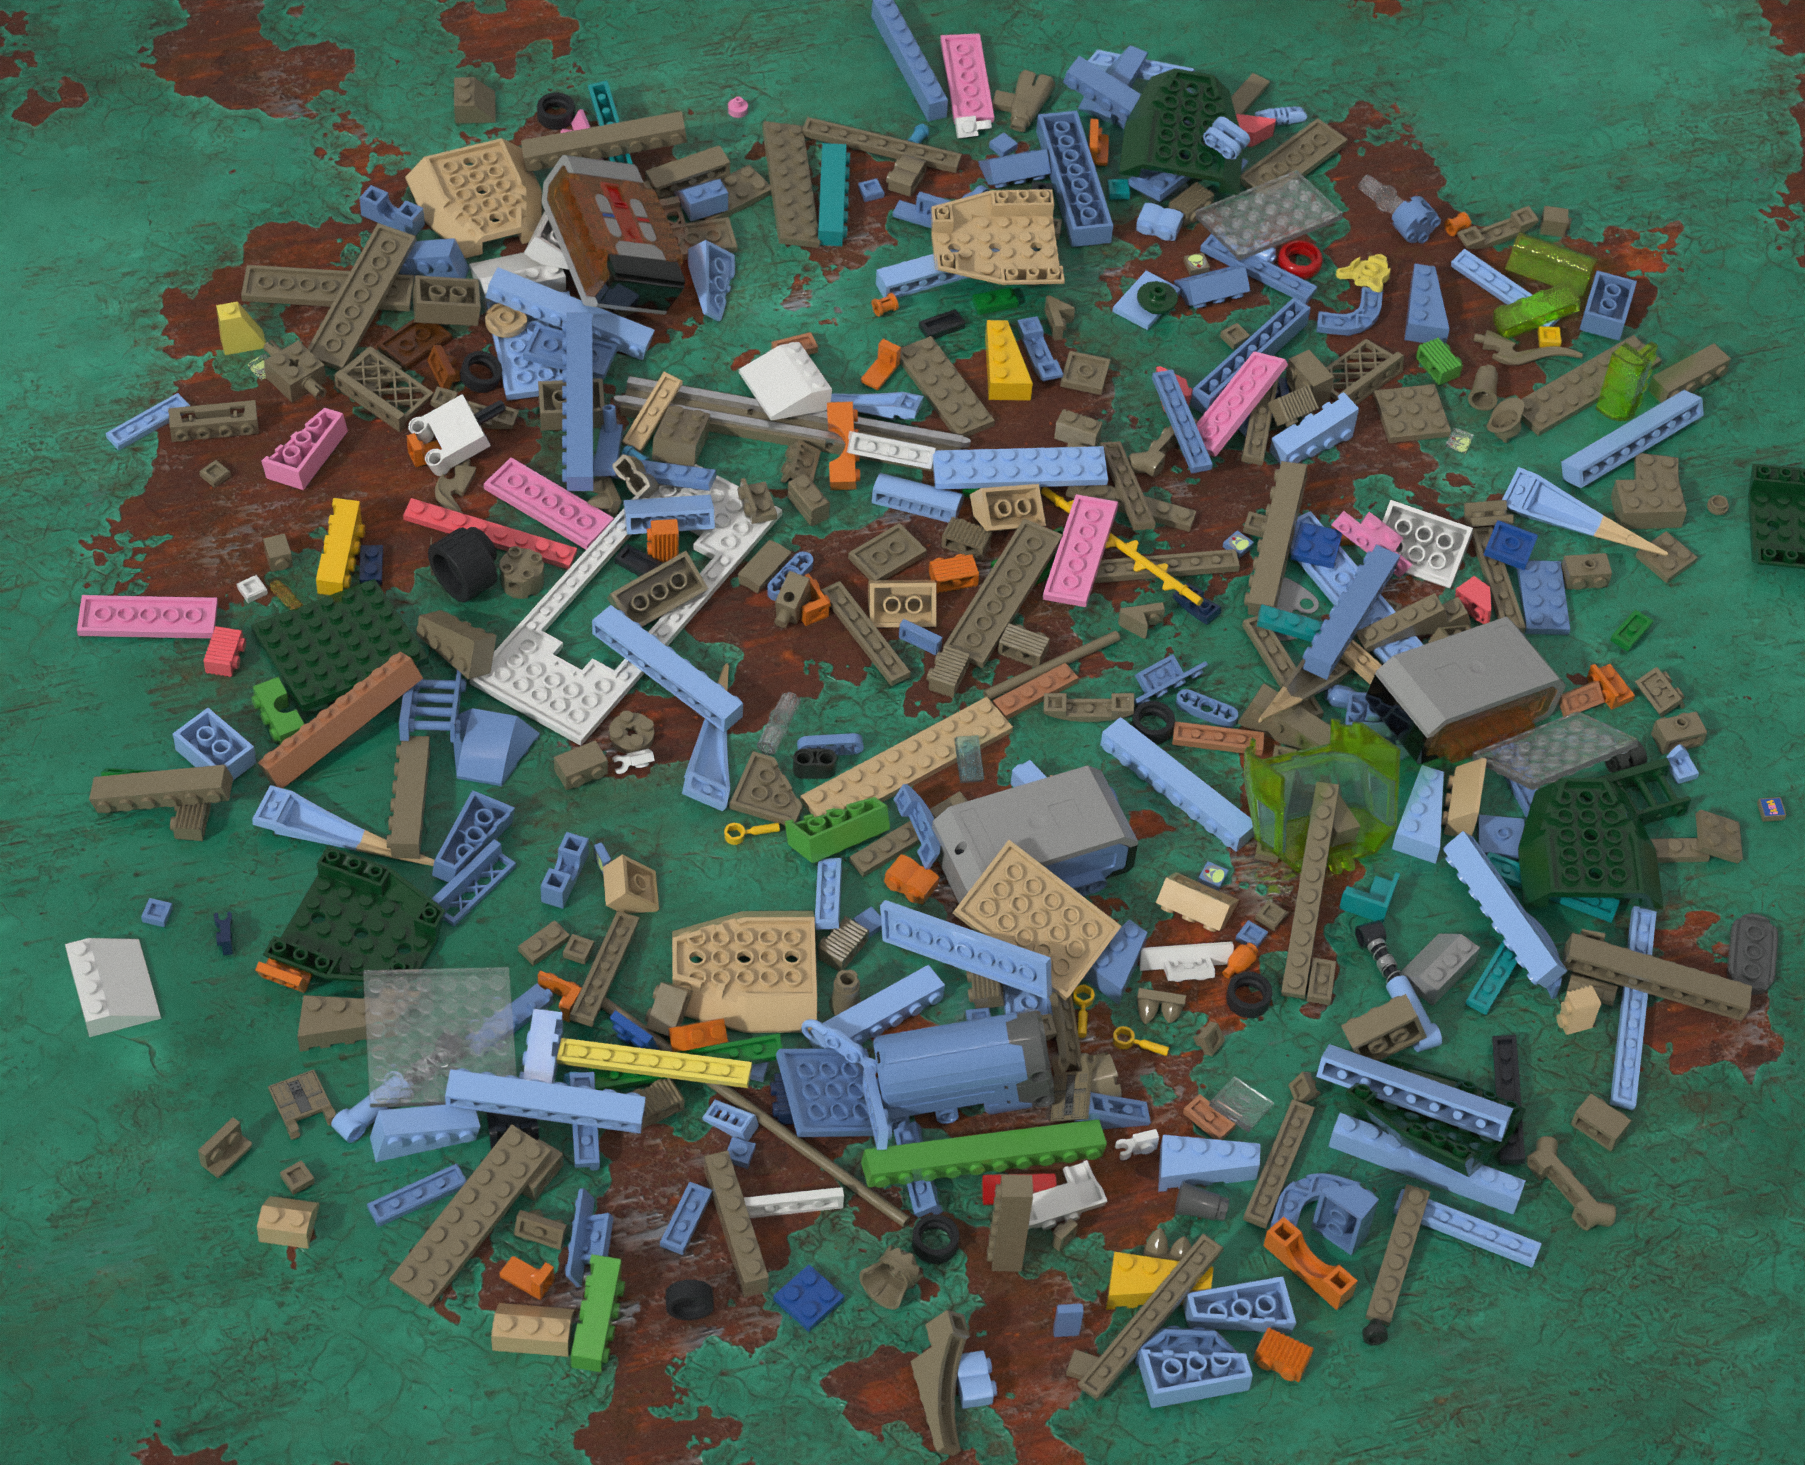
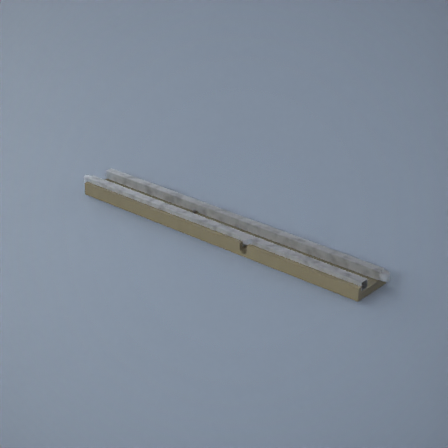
M629 376L625 395L614 396V404L620 406V416L636 418L658 381ZM683 385L670 405L680 406L689 410H701L704 413L711 414L709 432L793 446L799 439L821 450V452L841 455L845 449V443L842 438L828 431L827 411L770 420L757 399ZM858 417V422H854V429H858L859 433L936 448L935 451L961 450L962 447H970L971 442L969 438L959 434ZM859 455L860 459L933 471V463L932 468L928 469Z

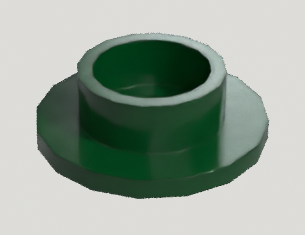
M1159 281L1147 282L1138 290L1137 301L1149 313L1157 315L1167 313L1177 305V292L1167 283Z

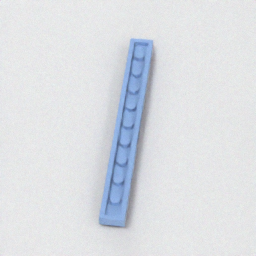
M1638 906L1633 907L1631 910L1627 948L1642 954L1652 955L1656 911L1640 909ZM1623 986L1610 1105L1633 1111L1637 1101L1648 993Z

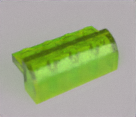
M1519 232L1505 270L1583 297L1589 279L1592 278L1598 258Z
M1653 341L1649 342L1639 352L1627 343H1624L1612 353L1596 406L1598 412L1615 421H1628L1635 417L1637 408L1644 400L1642 396L1648 386V377L1653 371L1651 369L1652 364L1657 358L1656 351L1658 345Z

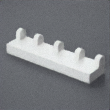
M849 431L847 453L922 468H932L933 454H935L936 449L934 447Z
M843 1187L746 1197L744 1201L749 1217L757 1218L843 1208L844 1193Z

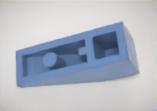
M1093 1092L1090 1093L1089 1118L1087 1120H1074V1122L1099 1119L1102 1129L1145 1126L1151 1123L1147 1102Z

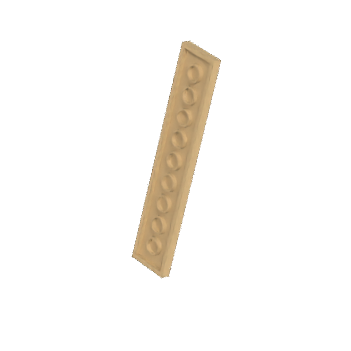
M985 697L801 795L800 801L814 817L824 815L826 810L832 808L847 809L846 804L876 797L881 802H884L895 796L903 784H908L910 787L1009 735L1013 732V726L989 698Z

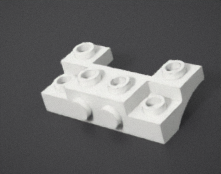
M1087 1160L1081 1164L1064 1167L1063 1172L1068 1183L1033 1194L1028 1229L1042 1227L1043 1230L1055 1227L1057 1222L1063 1220L1067 1222L1071 1218L1075 1221L1080 1218L1079 1215L1082 1212L1104 1206L1107 1203L1103 1188L1095 1179Z

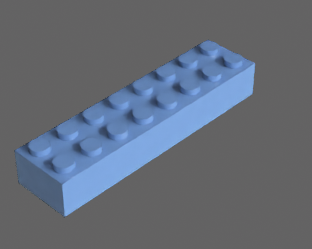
M1068 111L1039 114L1036 133L1041 149H1047L1051 170L1049 176L1071 247L1111 243L1113 223L1078 112Z

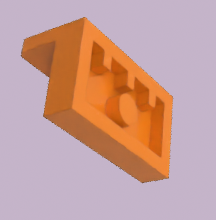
M1091 119L1088 147L1094 165L1107 166L1109 135L1102 134V128H1098L1099 119Z
M1596 664L1590 666L1587 675L1588 682L1599 681L1604 703L1611 710L1634 700V693L1611 664L1598 668Z
M268 958L266 964L258 962L255 969L262 978L303 993L306 992L313 976L311 973Z

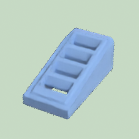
M718 1100L713 1101L702 1117L703 1121L735 1138L745 1141L750 1140L759 1125L754 1114ZM721 1110L722 1113L719 1115L718 1118H715L717 1113Z

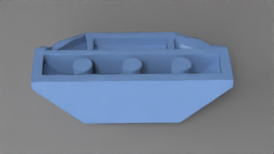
M1169 1326L1167 1328L1162 1327L1140 1348L1136 1355L1135 1365L1139 1366L1141 1349L1161 1353L1163 1350H1171L1173 1353L1188 1354L1189 1351H1196L1199 1354L1212 1355L1213 1352H1238L1213 1329Z

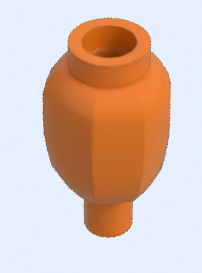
M1252 943L1239 945L1228 958V967L1222 972L1223 975L1229 979L1234 973L1239 974L1246 971L1256 960V954L1258 953L1256 946Z

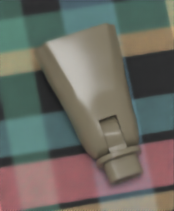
M1023 70L1020 73L1011 107L1010 128L1012 130L1024 132L1031 122L1034 121L1042 106L1055 89L1056 85L1052 77L1041 74L1036 81V73Z

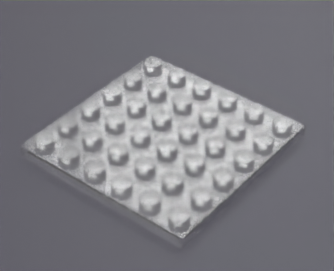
M509 967L363 971L370 1107L446 1105L445 1094L450 1069L464 1068L474 1073L490 1072L495 1076H516Z

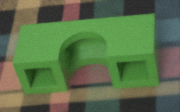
M279 677L253 686L254 696L251 697L255 709H260L263 724L265 726L269 725V732L273 742H278L281 745L283 740L298 732L301 726L304 725V722L297 710L288 713L279 712L289 707L288 695Z

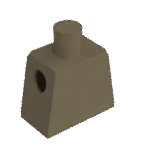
M792 571L788 572L775 601L777 617L774 623L777 626L786 628L789 622L798 623L801 618L802 606L811 601L810 578Z

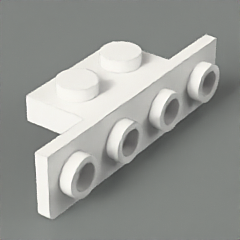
M1233 942L1141 948L1140 971L1164 969L1168 981L1175 982L1189 979L1205 980L1207 978H1215L1214 965H1227L1228 958L1234 951Z

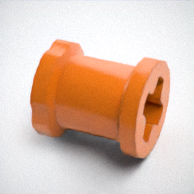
M1461 212L1453 219H1446L1444 227L1450 236H1455L1457 232L1470 228L1471 220L1468 214Z
M888 293L886 297L879 300L873 299L871 302L873 311L878 317L883 316L885 312L899 309L897 298L893 293Z

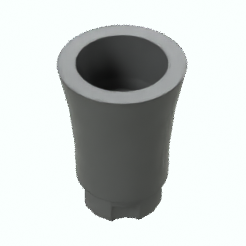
M1182 1181L1176 1199L1174 1215H1188L1212 1221L1214 1219L1224 1221L1228 1210L1229 1198L1220 1197V1194L1197 1188Z

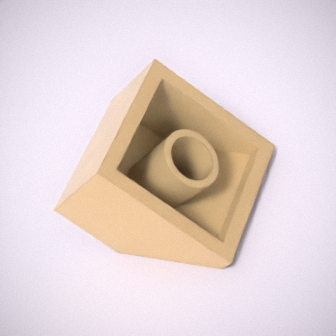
M623 854L603 867L607 907L626 914L656 912L659 910L655 870Z
M270 1196L262 1205L257 1224L259 1242L309 1249L319 1203Z

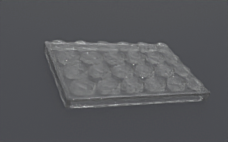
M1297 170L1243 191L1239 195L1230 196L1195 210V218L1239 261L1342 220V212Z
M1577 711L1473 752V761L1485 758L1487 759L1486 768L1525 786L1527 789L1535 790L1547 783L1556 782L1564 776L1573 775L1584 768H1590L1599 762L1608 761L1611 757L1625 754L1629 750L1638 747V740L1631 735Z

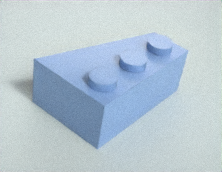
M533 1009L531 1029L527 1034L526 1044L528 1048L523 1054L522 1064L525 1068L524 1072H520L519 1079H539L544 1083H555L558 1069L556 1058L561 1038H563L562 1012Z

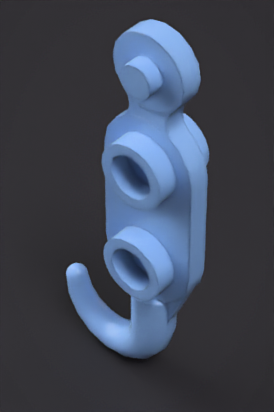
M814 1019L805 1020L802 1023V1032L808 1039H812V1035L808 1031V1028L811 1027L824 1037L828 1047L837 1050L848 1062L860 1063L864 1069L874 1068L875 1074L878 1072L876 1060L868 1058L864 1053L863 1047L845 1036L840 1029H831Z

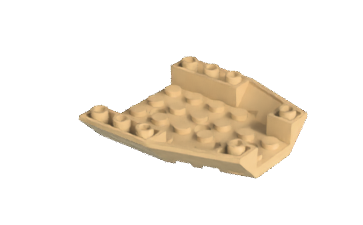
M503 138L426 156L405 177L416 204L424 208V221L442 239L455 238L464 258L483 254L482 242L518 234L522 244L529 243L542 217V190L533 171L527 172L522 148ZM472 163L473 165L467 166L465 164ZM479 191H485L486 193L480 194V193H478V192H479ZM492 219H497V220H499V221H498V222H492L491 220H492Z
M1052 189L991 190L932 206L931 238L935 269L1001 285L1064 284L1063 266H1059L1054 230ZM992 248H996V249H999L1000 251H998V252H993L991 249H992ZM1032 248H1039L1040 251H1033ZM956 249L959 252H951L950 250Z
M741 911L672 931L673 984L693 991L685 1013L686 1017L700 1021L724 1018L725 1028L743 1033H803L801 1026L805 1020H817L815 918L813 911ZM695 956L703 959L700 963L690 961ZM747 956L750 958V961L742 963L738 958ZM788 956H795L798 960L791 963L786 958Z

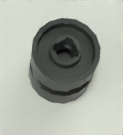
M1630 739L1620 746L1607 750L1604 753V762L1608 771L1613 773L1647 763V754L1643 745L1638 740Z

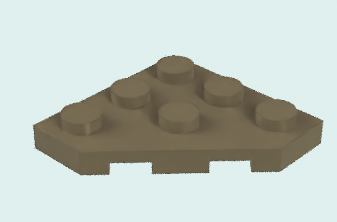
M752 751L730 801L729 809L785 825V821L791 819L794 820V823L798 822L803 805L799 798L797 799L786 776L778 768L777 761L774 757Z

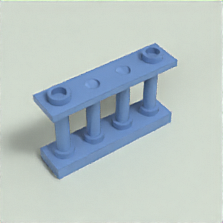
M457 670L456 680L422 679L403 694L399 719L400 741H409L410 732H414V730L450 731V742H455L456 733L461 732V720H458L461 693L466 692V679L462 678L461 672ZM420 688L455 689L454 694L419 693ZM418 702L453 703L452 708L417 707ZM416 716L451 717L450 722L415 721Z

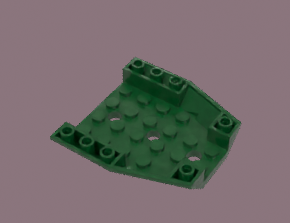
M1174 68L1152 76L1125 122L1119 174L1139 178L1141 169L1219 182L1218 192L1239 195L1243 149H1241V153L1236 159H1227L1220 152L1209 147L1203 137L1204 133L1208 128L1212 127V124L1218 117H1225L1239 127L1230 91L1214 75ZM1187 88H1194L1197 92L1190 93ZM1183 121H1190L1193 125L1187 126ZM1186 154L1189 159H1182L1179 155Z
M1753 464L1748 493L1752 562L1759 565L1805 569V469ZM1768 526H1773L1777 530H1770Z
M1560 778L1535 791L1518 846L1524 907H1547L1550 897L1638 898L1640 909H1663L1656 849L1627 794L1607 778ZM1580 797H1588L1591 802H1583ZM1591 834L1596 839L1588 840L1584 835ZM1597 873L1601 878L1593 879L1589 874Z
M327 845L317 862L318 875L281 938L273 936L263 956L327 980L406 985L415 981L437 944L446 910L392 868ZM316 917H323L325 919L320 923L313 922V919ZM360 932L368 934V936L363 939H358L355 937ZM402 948L411 950L410 953L405 955L398 952Z
M1387 1058L1382 1063L1513 1108L1508 1128L1502 1141H1496L1377 1098L1378 1092L1370 1089L1365 1084L1356 1083L1345 1093L1352 1109L1370 1122L1379 1125L1386 1134L1394 1136L1401 1145L1467 1177L1475 1173L1508 1143L1526 1111L1525 1108L1519 1106L1516 1102L1505 1100L1497 1096L1495 1092L1484 1090L1471 1081Z

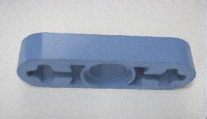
M808 552L797 553L768 583V597L776 601L780 592L778 589L782 588L781 583L783 585L786 579L785 575L789 571L803 576L810 573L813 569V556Z
M1183 689L1177 694L1176 707L1180 711L1221 727L1232 728L1236 725L1238 719L1236 708L1189 689ZM1207 705L1210 706L1213 710L1211 712H1205L1201 709V707Z
M856 733L804 736L797 741L798 750L830 749L836 753V756L854 755L862 752L864 749L863 738L860 734Z

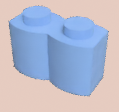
M1145 203L1137 219L1136 230L1145 235H1156L1163 240L1175 241L1183 224V213L1171 208L1164 209L1157 204Z
M984 1351L964 1353L961 1356L956 1383L962 1409L991 1405L994 1396H997L996 1383L991 1381L989 1373H992L991 1360L985 1357Z

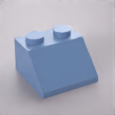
M720 179L706 181L674 191L675 197H679L680 205L690 222L728 210V191Z

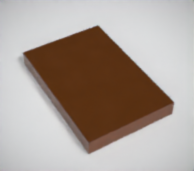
M413 319L377 343L376 346L378 351L400 365L402 370L406 372L428 357L434 345H442L443 347L453 339L452 334L440 324L418 323Z

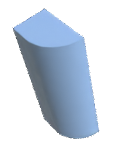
M879 473L872 492L873 504L948 523L951 517H955V519L958 517L964 500V494L946 489H935V486Z
M711 495L624 500L627 535L647 533V528H651V520L677 519L678 531L715 529L714 507Z

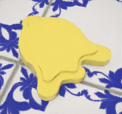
M1377 254L1369 256V259L1360 261V257L1356 258L1351 262L1350 266L1337 269L1336 277L1339 279L1355 280L1354 284L1357 286H1368L1374 292H1382L1383 284L1390 278L1391 269L1387 268L1386 256Z

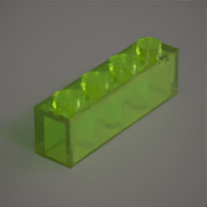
M1570 281L1558 283L1545 291L1540 290L1527 298H1520L1509 305L1499 306L1493 311V322L1500 335L1509 339L1578 312L1580 309V299Z

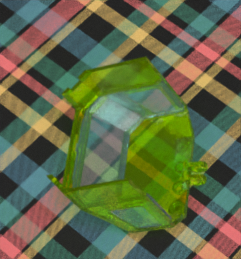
M1331 719L1329 744L1266 759H1260L1256 756V739L1252 737L1250 746L1246 747L1244 751V784L1254 839L1295 872L1301 873L1310 823L1309 812L1313 805L1316 782L1339 784V794L1360 824V829L1355 841L1334 847L1330 846L1327 866L1329 865L1331 872L1336 875L1341 874L1343 868L1348 872L1353 871L1356 867L1353 859L1365 858L1367 855L1377 853L1397 828L1400 748L1364 723L1353 721L1352 725L1340 724L1338 719Z

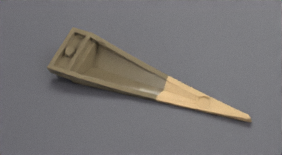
M1302 659L1279 693L1261 715L1258 723L1342 682L1343 678L1349 675L1353 669L1340 659L1328 680L1304 670L1305 660Z

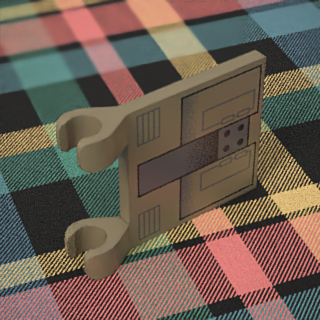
M1082 1053L1079 1056L1082 1071L1066 1072L1070 1063L1067 1057L1061 1058L1058 1055L1052 1058L1055 1101L1052 1104L1051 1110L1052 1122L1087 1120L1089 1118L1092 1071L1097 1063L1095 1055Z
M314 1070L268 1086V1090L292 1140L300 1137L296 1121L323 1112L325 1120L330 1126L333 1118L336 1116L335 1110L331 1106Z

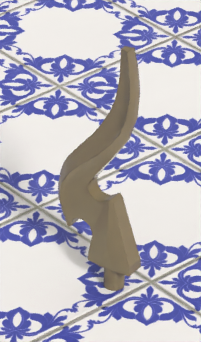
M1486 330L1485 335L1475 333L1473 340L1474 342L1483 343L1482 349L1498 351V353L1493 354L1492 358L1507 365H1521L1549 356H1570L1582 359L1583 355L1575 350L1558 346L1516 352L1513 350L1515 349V342L1490 330Z
M469 458L463 461L462 465L455 466V477L453 479H446L444 474L438 479L435 486V497L443 508L463 513L451 495L457 493L460 496H464L475 477L476 467L470 466L471 460Z

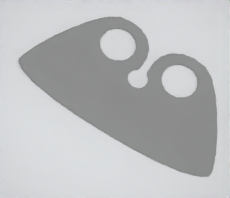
M1284 577L1277 609L1291 613L1293 610H1298L1305 614L1315 612L1319 606L1317 598L1301 585ZM1302 599H1310L1313 601L1314 606L1311 609H1304L1300 606V601ZM1274 631L1279 641L1296 639V637Z

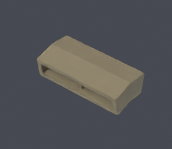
M769 540L738 573L739 584L750 588L758 594L788 562L791 551Z

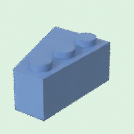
M1129 919L1119 929L1083 979L1119 1005L1140 960L1141 948H1145L1148 932Z

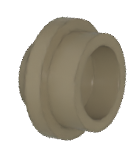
M1715 495L1708 500L1707 508L1715 515H1723L1728 511L1729 504L1724 496Z

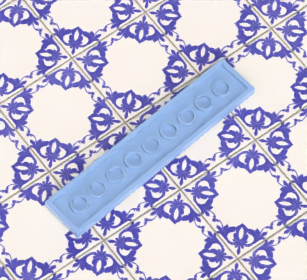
M1311 511L1299 516L1297 519L1290 549L1291 554L1300 522L1324 527ZM1340 546L1334 569L1297 561L1332 604L1336 606L1339 605L1338 599L1343 591L1347 592L1346 588L1350 579L1356 578L1355 573L1358 567ZM1381 594L1359 630L1395 613L1394 609ZM1416 636L1383 645L1372 650V652L1384 664L1393 655L1417 648L1423 644Z

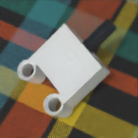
M462 394L422 417L413 418L408 428L411 434L415 433L418 440H422L424 444L429 443L435 434L442 450H430L425 456V461L435 475L441 476L448 473L450 468L491 446L480 425L505 412L506 407L499 400L474 414Z

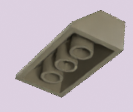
M684 551L610 593L607 599L614 608L623 611L629 619L643 627L709 588L687 551Z

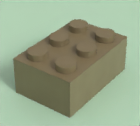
M415 275L413 289L414 321L418 323L478 326L481 308L478 279Z
M598 378L593 379V428H601V425H604L602 408L605 406L603 379ZM562 380L538 381L541 431L562 430V419H567V415H562V402H567V399L562 398V386H567V382Z
M668 406L654 436L652 460L694 467L709 435L711 414L704 413L701 410L684 409L680 406Z
M1678 478L1615 480L1611 501L1617 524L1626 529L1682 527L1687 510Z
M1406 994L1396 996L1388 1003L1380 1007H1374L1368 1013L1360 1017L1351 1018L1341 1025L1354 1053L1376 1061H1380L1427 1038Z

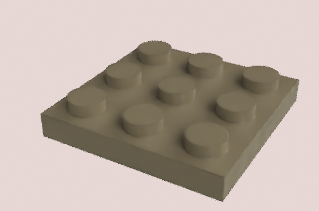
M1435 384L1374 390L1373 398L1389 443L1450 437L1451 429Z

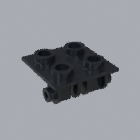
M486 1112L491 1150L511 1125H514L535 1140L539 1139L537 1119Z

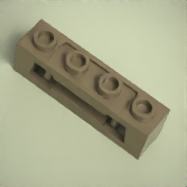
M255 400L168 408L172 442L259 434ZM245 408L244 413H238L236 410L233 411V414H230V409ZM195 413L196 418H192V415H189L188 418L181 419L180 414Z

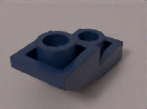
M1189 583L1185 585L1203 598V603L1200 606L1184 595L1181 596L1178 591L1173 594V598L1180 606L1206 625L1221 614V606L1204 598V591Z

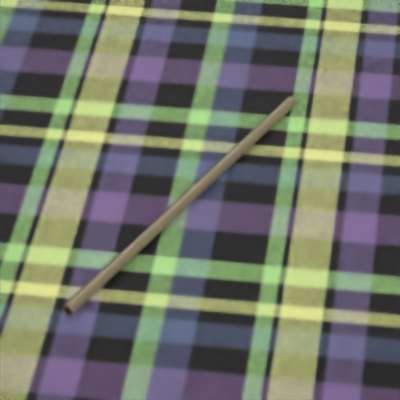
M607 997L605 998L601 1009L610 1015L615 1010L652 1035L659 1050L672 1052L669 1042L654 1031L647 1029L643 1023ZM705 1083L739 1109L754 1114L758 1123L900 1226L905 1227L910 1221L908 1215L730 1086Z

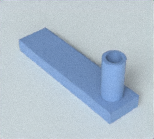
M609 404L602 408L604 425H601L593 468L594 476H616L612 464L619 459L623 424L617 425L615 406Z

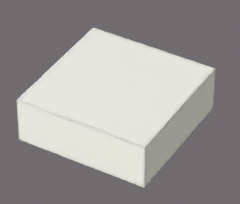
M257 575L237 583V589L247 603L268 594L267 588Z

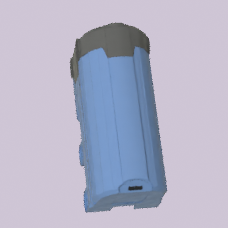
M1036 1009L876 1036L873 1041L884 1108L888 1110V1124H891L892 1131L909 1124V1116L935 1112L938 1122L948 1124L958 1119V1107L984 1103L985 1112L991 1115L1026 1108L1047 1107L1055 1101L1041 1012Z

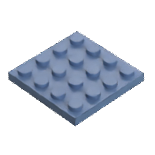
M779 1049L777 1051L776 1057L798 1137L874 1136L862 1089L864 1075L862 1064L848 1062L835 1049ZM864 1049L865 1055L869 1058L867 1049Z

